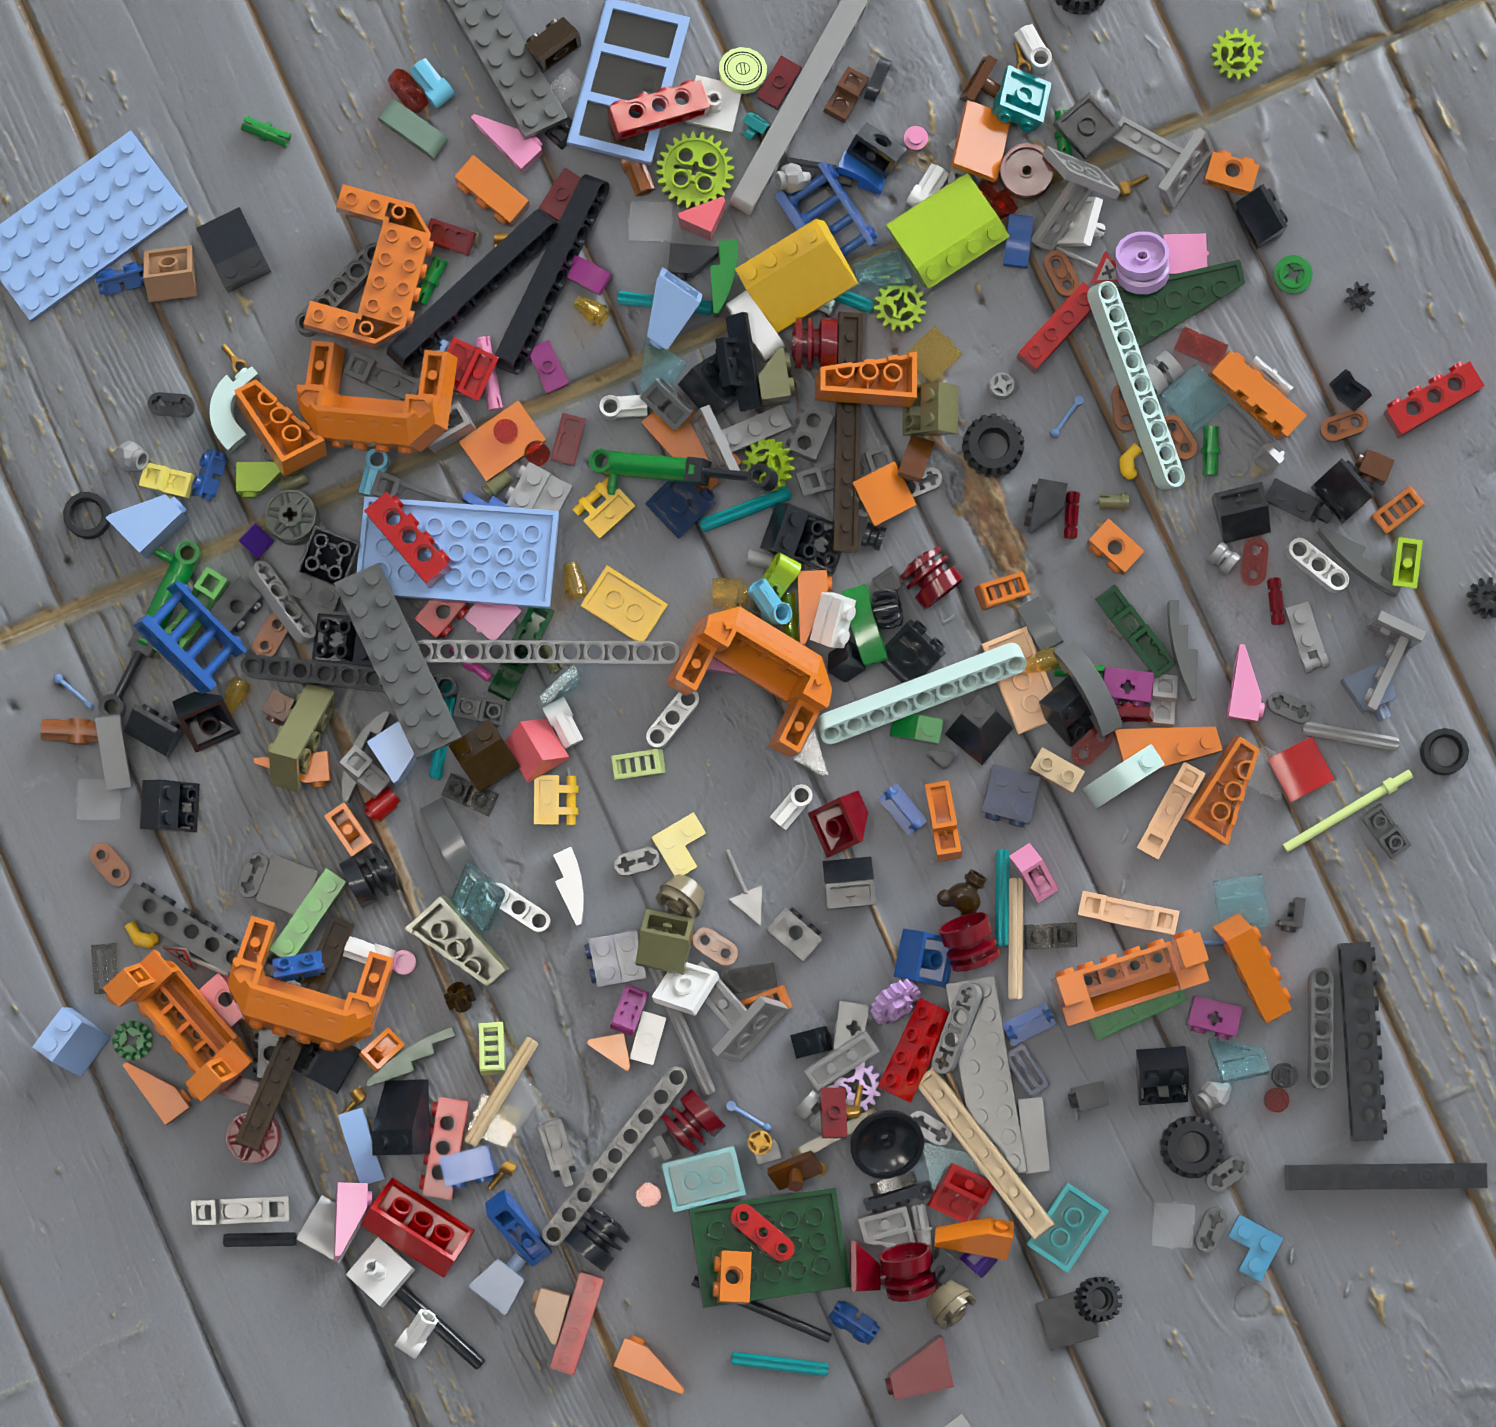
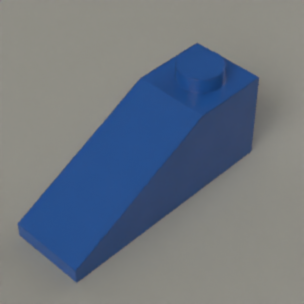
M503 1189L485 1202L487 1217L532 1267L552 1253V1250L521 1206L506 1189Z

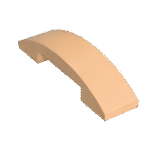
M1183 762L1137 846L1138 849L1157 859L1160 858L1170 836L1206 773Z
M1083 891L1078 915L1123 926L1174 935L1180 911Z

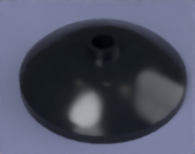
M895 1110L879 1111L863 1119L855 1128L850 1141L851 1155L857 1167L865 1174L879 1179L895 1178L907 1173L917 1164L924 1149V1137L918 1123L906 1113ZM888 1135L887 1138L881 1139V1136Z

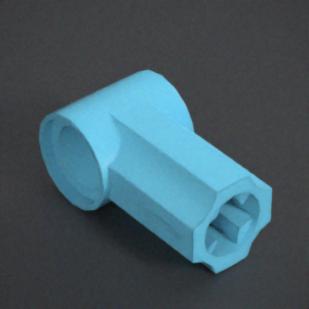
M426 58L418 61L409 70L436 109L456 95L449 83L439 76Z
M375 448L367 453L366 466L359 493L376 497L371 495L370 491L377 472L386 473L391 465V458L388 453L375 451ZM377 454H383L384 462L380 466H374L373 458Z
M765 578L754 582L748 588V594L760 609L763 621L770 625L787 624L791 620V607L787 603L781 602Z

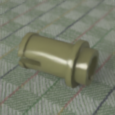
M504 469L488 483L485 481V485L481 488L491 499L492 496L497 497V493L514 481Z
M303 470L285 479L281 477L280 481L276 482L280 492L295 490L309 484Z
M1124 492L1122 494H1100V509H1122V511L1129 509V494H1124Z
M543 645L540 653L542 657L549 659L553 651L549 645ZM545 663L549 674L564 668L561 663Z

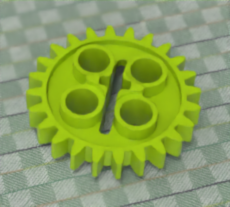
M694 131L691 133V138H687L682 133L681 141L675 137L673 138L674 146L666 143L665 147L668 153L660 152V156L664 161H657V166L663 169L657 170L656 176L663 178L658 180V185H666L662 189V193H671L668 198L669 201L677 198V207L684 202L686 203V210H688L691 204H695L696 207L717 199V196H724L725 198L723 189H731L727 181H734V176L728 173L734 171V166L727 164L731 163L733 158L730 156L725 157L729 152L728 148L720 149L722 145L721 140L714 144L713 135L707 140L705 139L704 132L700 134L699 138H696ZM683 152H689L693 157L690 161L683 162L679 156ZM706 157H713L716 160V164L708 167L703 164V160ZM678 165L685 169H675L674 166ZM694 167H699L700 172H697L696 175H692L691 170H693ZM706 173H716V176L713 177ZM679 175H683L688 179L684 185H678L674 180ZM702 180H707L711 183V187L707 190H702L698 187V184Z

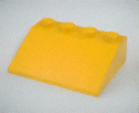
M814 219L735 268L745 289L776 333H780L796 322V317L803 319L859 284L826 222L819 219Z

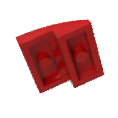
M452 337L446 352L458 358L453 391L478 402L499 357L456 337Z
M1312 736L1268 758L1290 802L1335 780Z
M952 1162L935 1188L927 1206L961 1222L976 1220L982 1205L986 1206L994 1186L988 1179Z

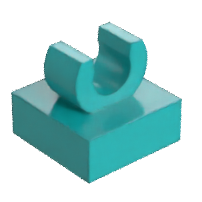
M749 112L743 119V122L748 125L743 136L749 140H754L758 132L762 135L767 133L771 124L755 113Z

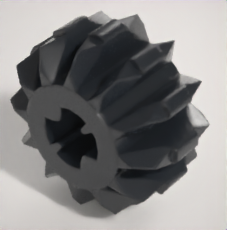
M1489 577L1487 582L1483 578L1478 579V585L1474 583L1470 585L1473 592L1466 594V597L1473 599V601L1467 603V606L1472 607L1475 605L1476 608L1472 612L1474 615L1482 611V619L1487 618L1488 613L1492 618L1496 617V584L1493 585L1494 580L1492 577ZM1489 593L1492 596L1490 598L1492 602L1485 603L1483 601L1485 596H1482V594L1486 595Z
M882 588L874 591L872 602L878 626L881 629H893L901 626L904 617L898 591L894 588Z

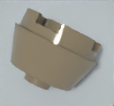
M678 874L660 885V891L656 895V900L661 907L665 904L673 911L672 914L694 919V917L700 915L705 892L694 879Z
M950 1280L945 1285H938V1289L927 1300L926 1306L934 1324H938L945 1330L946 1324L952 1327L966 1315L965 1311L968 1304L974 1306L976 1299L971 1295L970 1289Z

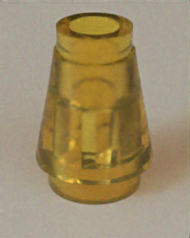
M579 295L573 303V307L593 326L598 325L601 327L610 315L607 305Z
M569 562L564 564V592L568 595V599L574 600L585 597L588 586L578 563Z
M1045 647L1026 659V673L1055 670V667L1060 666L1053 655L1055 648L1048 649V647Z
M234 676L231 681L227 682L223 698L232 715H234L250 692L248 690L250 684Z

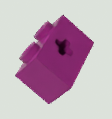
M1111 667L1104 668L1103 681L1116 705H1119L1120 701H1126L1135 704V707H1144V704L1151 702L1154 673ZM1126 682L1129 683V687L1133 688L1128 694H1125V690L1120 688Z
M1192 996L1185 1025L1191 1026L1190 1031L1205 1034V1031L1208 1030L1215 1032L1214 1037L1229 1040L1230 1036L1236 1037L1243 1008L1199 996ZM1216 1012V1017L1220 1018V1020L1211 1025V1020L1207 1019V1017Z

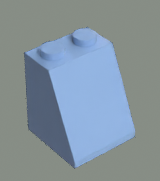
M664 267L661 268L656 281L647 337L650 338L649 342L656 348L662 349L663 347L668 350L700 304L703 294Z
M166 495L109 514L106 517L146 559L189 518L184 514L187 509L174 496L169 499Z
M398 721L367 741L396 786L403 783L417 761Z
M62 1007L32 1047L53 1063L82 1077L111 1037L73 1008Z

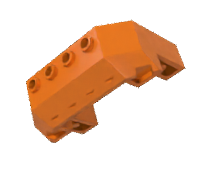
M343 184L336 206V213L382 225L358 314L310 301L304 320V329L350 341L351 345L376 349L399 336L405 331L407 325L412 324L415 313L411 311L413 301L418 302L421 288L417 286L419 279H424L428 266L424 264L426 255H431L434 242L430 241L431 233L414 204Z
M312 340L305 385L297 384L296 388L299 412L317 436L320 435L325 441L330 443V447L344 449L345 445H351L353 449L367 451V447H373L375 451L389 453L390 449L398 450L397 453L412 455V451L422 452L447 431L458 360L456 356L445 351L424 350L418 395L405 394V401L339 395L345 348L335 342Z
M742 607L709 614L698 620L665 684L685 696L695 692L711 660L714 658L789 704L768 746L788 758L799 754L819 712L828 708L830 704L832 688L822 656Z
M251 916L238 956L233 959L227 983L229 992L249 1027L256 1030L267 1028L272 1030V1034L280 1037L290 1035L296 1037L295 1040L303 1044L317 1043L320 1044L319 1047L330 1052H333L334 1049L342 1050L372 1034L394 968V958L370 951L356 993L349 992L346 1000L265 976L264 966L277 929L274 922Z
M1189 929L1174 934V940L1166 943L1162 938L1147 943L1148 948L1144 950L1137 946L1123 951L1125 956L1117 958L1115 953L1100 958L1101 963L1097 965L1090 961L1076 966L1078 971L1075 972L1073 967L1056 972V978L1051 979L1067 1026L1210 981L1204 962L1209 959L1200 932L1193 933V930ZM1156 953L1162 956L1160 963H1156L1153 959ZM1132 961L1138 962L1139 967L1137 970L1130 968ZM1109 968L1115 970V976L1113 978L1107 976V970ZM1085 976H1090L1092 978V983L1090 985L1085 984Z
M154 949L140 963L124 968L103 987V990L106 992V998L113 1005L121 1007L135 1001L138 1004L140 1013L146 1018L149 1017L155 1024V1030L171 1042L172 1050L184 1057L187 1061V1067L195 1073L185 1082L188 1086L187 1090L193 1098L199 1099L202 1102L224 1091L253 1062L251 1057L245 1052V1045L242 1039L182 970L172 961L164 960L157 950Z

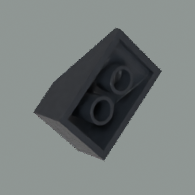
M240 207L196 228L228 293L272 272Z
M428 1079L385 1081L372 1128V1156L430 1154Z

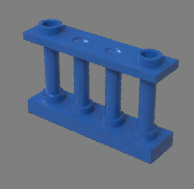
M823 162L818 164L823 173L811 180L803 190L792 194L781 190L775 194V197L796 230L810 223L841 201L848 214L828 227L831 234L834 236L852 222H855L862 233L840 248L844 257L866 242L873 247L879 245L876 240L878 237L876 231L871 225H866L838 181L837 177H839V174L832 164L828 165ZM828 181L836 193L809 212L802 213L797 206L800 204L799 201Z
M176 581L166 588L172 596L153 617L147 614L139 618L132 626L201 694H205L216 686L217 683L213 680L212 675L231 654L234 657L244 654L247 649L243 646V642L239 637L232 635L191 594V590L186 584ZM180 602L190 613L171 634H167L161 628L160 623ZM198 620L207 630L188 651H184L178 645V640ZM215 637L224 648L203 669L195 662V657Z

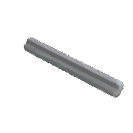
M1305 722L1302 728V734L1392 751H1396L1399 746V738L1312 722Z

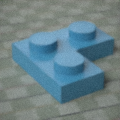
M1240 1214L1228 1234V1237L1249 1248L1238 1270L1261 1282L1284 1238Z

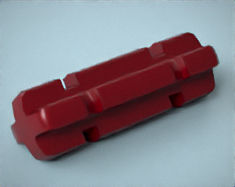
M1069 491L1066 494V502H1068L1065 508L1066 528H1064V538L1076 539L1078 534L1076 526H1078L1079 505L1077 503L1080 501V493L1076 491Z
M1273 577L1267 580V586L1270 589L1268 596L1270 612H1272L1271 624L1282 625L1285 623V615L1282 614L1284 605L1282 591H1280L1282 587L1281 579Z

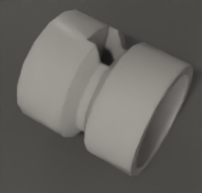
M1166 350L1154 358V364L1148 363L1146 365L1156 396H1159L1169 387V382L1174 383L1185 374L1177 360Z
M814 1088L794 1113L803 1121L809 1120L810 1127L818 1134H821L820 1110L816 1115L811 1111L814 1105L820 1108V1094Z

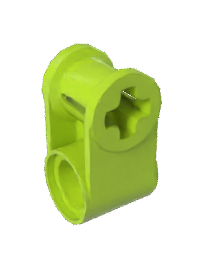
M779 552L774 556L760 579L765 578L780 599L790 584L797 578L801 570V563Z

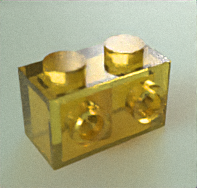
M713 578V609H723L724 611L742 607V602H747V585H742V578Z

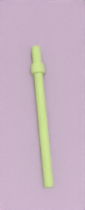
M1408 769L1393 779L1391 777L1386 779L1380 787L1284 843V849L1287 853L1385 794H1392L1398 790L1397 787L1413 778L1412 773Z

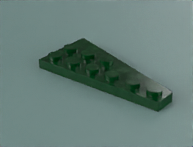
M1239 259L1169 275L1165 286L1150 294H1134L1126 291L1122 286L1116 288L1140 348L1243 286L1245 278ZM1109 313V318L1113 322V317ZM1117 337L1119 344H1121V339Z

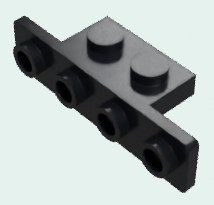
M740 312L726 317L728 337L717 338L715 342L722 387L736 388L739 409L741 412L761 408L762 400L749 317L747 312Z

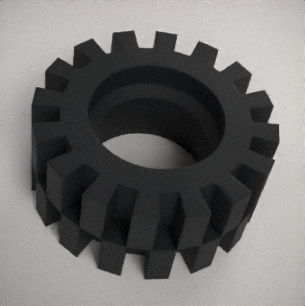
M1107 1277L1085 1279L1086 1281L1079 1284L1081 1287L1075 1290L1078 1296H1074V1301L1078 1300V1304L1074 1306L1075 1309L1081 1310L1078 1314L1085 1316L1084 1320L1093 1323L1112 1320L1114 1318L1113 1315H1118L1120 1312L1117 1308L1122 1307V1303L1118 1302V1299H1123L1122 1294H1117L1120 1291L1119 1286L1114 1287L1115 1282L1113 1280L1108 1281L1109 1278ZM1095 1290L1101 1291L1105 1296V1305L1101 1309H1096L1091 1302V1295Z

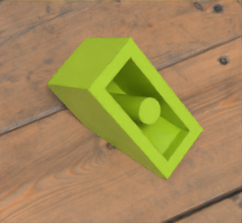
M236 462V492L242 495V498L255 499L257 495H263L283 474L275 462Z
M1398 537L1394 541L1391 559L1392 586L1417 589L1423 540Z

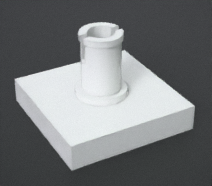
M696 75L695 81H702L710 109L708 115L685 121V124L732 134L742 94L731 91L720 80Z
M1098 197L1087 198L1057 243L1058 246H1091L1093 237L1100 239L1104 235V232L1098 229L1105 230V225L1097 222L1103 199Z
M687 962L684 975L671 972L666 973L652 995L654 1003L695 1016L719 979V975L716 971Z
M377 1237L346 1275L379 1306L384 1307L415 1269L383 1239Z

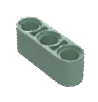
M394 99L390 101L378 117V120L431 159H435L448 141V138Z

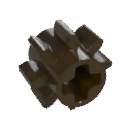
M462 982L451 984L447 989L448 993L444 994L448 1009L452 1010L455 1008V1011L459 1013L468 1011L472 1007V1001L476 1000L471 985L465 986Z

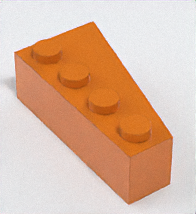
M1232 351L1226 353L1207 375L1277 441L1288 437L1307 415L1287 399L1276 387L1267 382L1259 371L1248 366L1242 355Z
M911 352L908 355L902 356L892 355L877 360L867 359L858 363L849 362L820 367L815 377V400L911 407L917 398V352Z
M256 379L234 390L238 408L284 477L327 455L325 439L320 435L317 436L309 425L304 421L301 422L293 414V411L288 407H284L277 397Z
M1216 727L1117 729L1112 732L1121 763L1152 744L1165 764L1159 769L1222 751Z
M1233 736L1181 819L1219 844L1228 846L1231 839L1230 835L1233 826L1236 824L1237 814L1241 802L1244 800L1245 790L1251 778L1260 749L1240 736Z
M1239 913L1213 926L1216 935H1219L1226 942L1222 946L1232 962L1237 963L1234 969L1241 981L1247 984L1244 988L1258 1015L1267 1024L1291 1011L1292 1008L1289 1001L1292 998L1285 987L1282 988L1279 983L1282 977L1275 966L1272 967L1269 962L1272 959L1270 952L1266 946H1261L1259 940L1262 939L1258 928L1255 925L1251 926Z

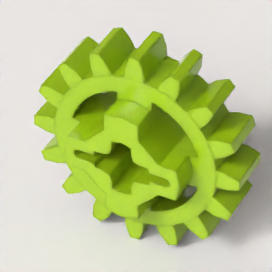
M1235 28L1233 34L1226 30L1224 32L1225 38L1222 36L1217 37L1216 41L1218 44H1213L1211 48L1216 52L1211 53L1210 59L1216 60L1212 67L1220 68L1219 76L1226 73L1228 81L1232 76H1235L1236 82H1239L1241 76L1248 80L1250 77L1249 72L1257 73L1258 69L1256 66H1261L1263 61L1259 57L1263 56L1264 51L1258 50L1262 43L1254 42L1255 34L1248 37L1247 29L1240 34L1238 28ZM1233 40H1239L1242 42L1234 43ZM1249 48L1251 49L1253 54L1252 60L1251 57L1248 55ZM1243 49L1241 56H1238L1237 58H1234L1231 61L1233 53L1236 54L1237 52H1240ZM1221 50H1223V53L1226 55L1225 62H1223ZM1232 67H1240L1241 69L1236 70L1232 69Z
M896 279L894 286L887 282V290L880 288L878 292L881 297H875L874 299L879 304L873 308L875 312H880L876 316L877 321L884 320L883 328L891 325V332H894L896 327H898L901 333H904L906 326L913 330V322L921 323V319L918 316H925L926 311L920 309L926 306V301H920L924 293H916L917 285L915 284L910 288L908 280L904 282V285H900L899 279ZM895 291H900L899 294H897L894 297L888 296L889 294ZM908 294H910L913 297L916 305L910 302V300L907 297ZM901 297H903V307L905 308H902L899 314L896 315V305L901 300ZM884 307L890 310L892 319L887 316ZM907 315L912 316L906 321H900L901 318Z
M773 438L767 439V441L766 439L758 440V443H752L750 445L752 450L745 451L748 459L742 460V463L747 465V468L743 471H748L755 464L766 465L775 470L778 475V484L772 491L779 490V487H785V480L792 479L788 472L795 469L789 463L794 460V457L787 456L790 449H782L783 442L775 443ZM764 449H770L768 452H765V454L760 453ZM766 473L760 476V483L765 481Z

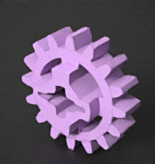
M906 979L903 983L899 980L878 994L875 998L876 1002L871 1004L872 1009L870 1013L878 1024L885 1025L887 1022L892 1024L893 1021L900 1020L901 1016L911 1012L913 1007H915L914 1002L919 1000L918 995L921 992L912 980Z
M865 1062L854 1068L856 1069L854 1076L848 1079L840 1077L834 1081V1085L828 1086V1088H838V1085L844 1087L847 1092L846 1105H854L856 1091L852 1093L851 1087L843 1082L849 1083L854 1082L855 1079L859 1080L858 1084L864 1085L863 1088L866 1089V1091H862V1094L868 1095L860 1103L866 1111L868 1110V1102L873 1105L876 1103L873 1096H880V1093L876 1091L879 1082L875 1081L880 1075L879 1073L872 1074L873 1066L871 1065L866 1069L864 1067ZM864 1073L870 1078L871 1087L865 1085L862 1079Z

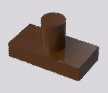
M991 55L982 58L959 99L964 102L967 100L974 101L980 89L993 98L996 96L1001 85L988 76L997 59Z
M811 1150L767 1168V1175L779 1191L788 1187L790 1191L798 1192L803 1188L804 1180L823 1173V1166Z

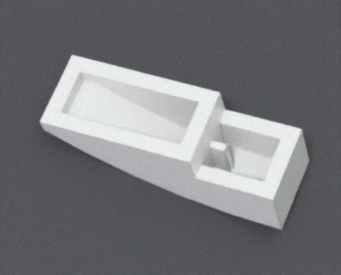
M569 847L553 855L564 876L555 882L578 927L582 925L584 891L577 859L572 847Z

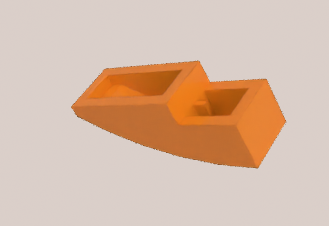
M949 780L925 784L937 862L961 859L962 851Z

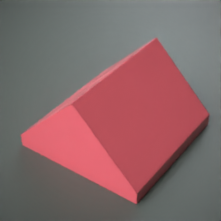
M724 196L678 213L680 228L712 241L725 213Z
M547 718L521 721L505 741L521 766L519 769L527 783L570 759Z

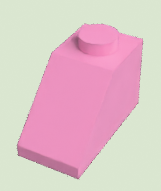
M1030 843L1009 856L1020 877L1038 903L1059 890L1043 859Z

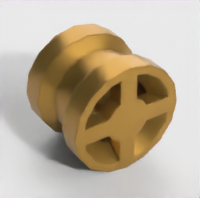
M757 1130L750 1134L748 1147L756 1155L767 1154L772 1148L773 1141L769 1133Z

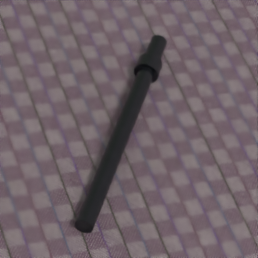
M695 1276L691 1285L700 1289L699 1278ZM751 1301L748 1304H737L829 1343L832 1334L756 1301Z

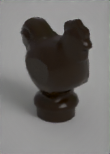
M970 869L968 874H965V882L957 883L950 889H943L937 894L939 905L955 907L961 912L960 916L976 913L981 903L977 890L984 888L987 879L973 869Z

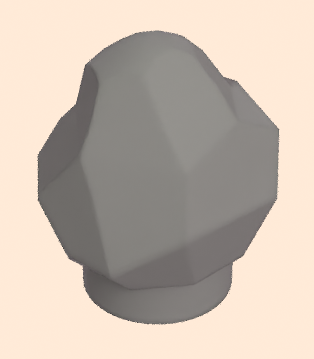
M793 163L784 165L781 171L775 172L777 189L779 191L785 190L788 194L803 190L811 181V174L809 172H802L800 165Z
M132 441L122 443L113 451V458L125 471L143 470L149 461L148 453Z
M1207 1081L1201 1087L1199 1094L1196 1095V1101L1206 1112L1223 1107L1229 1100L1232 1089L1231 1085L1227 1081L1222 1083Z

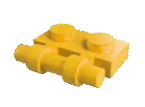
M609 477L594 485L595 489L586 497L582 496L578 500V504L572 509L577 516L581 515L585 510L590 514L583 522L599 539L604 537L636 507L620 488L615 491V495L607 493ZM602 495L606 500L595 509L592 504Z
M541 775L534 779V825H559V815H566V825H576V816L579 815V808L576 807V794L579 793V786L576 785V776H567V785H559V775ZM559 793H566V807H559Z

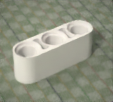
M746 290L725 304L731 315L740 312L748 313L753 346L764 361L770 359L778 348H786L779 335Z
M1297 538L1287 546L1286 555L1288 559L1331 593H1338L1347 587L1349 576L1346 571L1310 542L1303 538ZM1293 545H1301L1304 548V555H1295L1292 550ZM1313 560H1319L1323 563L1322 571L1318 572L1312 568ZM1331 576H1340L1342 586H1334L1331 583Z
M696 691L691 693L695 697V702L690 706H686L681 702L682 693L679 692L646 733V739L650 747L662 749L673 738L699 704V696ZM671 712H675L680 716L679 722L675 725H670L666 722V716ZM655 731L662 732L664 734L663 742L659 744L653 743L650 740L651 734Z
M494 883L489 886L487 898L493 905L535 932H545L550 927V916L544 910L504 884ZM495 888H503L505 891V896L501 901H495L492 898V891ZM517 901L524 902L526 906L525 911L520 915L514 914L512 911V906ZM538 914H542L546 918V924L542 928H536L533 925V918Z

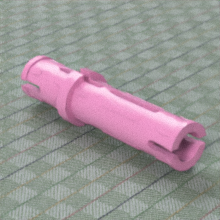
M490 336L475 339L476 347L493 354ZM494 367L484 389L488 411L503 408L498 378Z

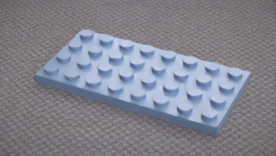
M129 131L0 224V281L32 322L98 275L100 271L105 270L188 210V207L132 131Z
M364 497L357 572L379 563L395 597L550 609L559 511L399 499L404 504V507L401 508L406 515L411 513L420 523L417 528L422 534L427 531L434 539V548L437 551L442 549L451 559L448 564L452 570L429 588L364 512L378 498ZM392 516L389 519L388 524H398L400 521V516ZM413 533L407 534L404 542L412 543L416 535ZM423 552L419 560L422 562L428 561L431 558V552Z

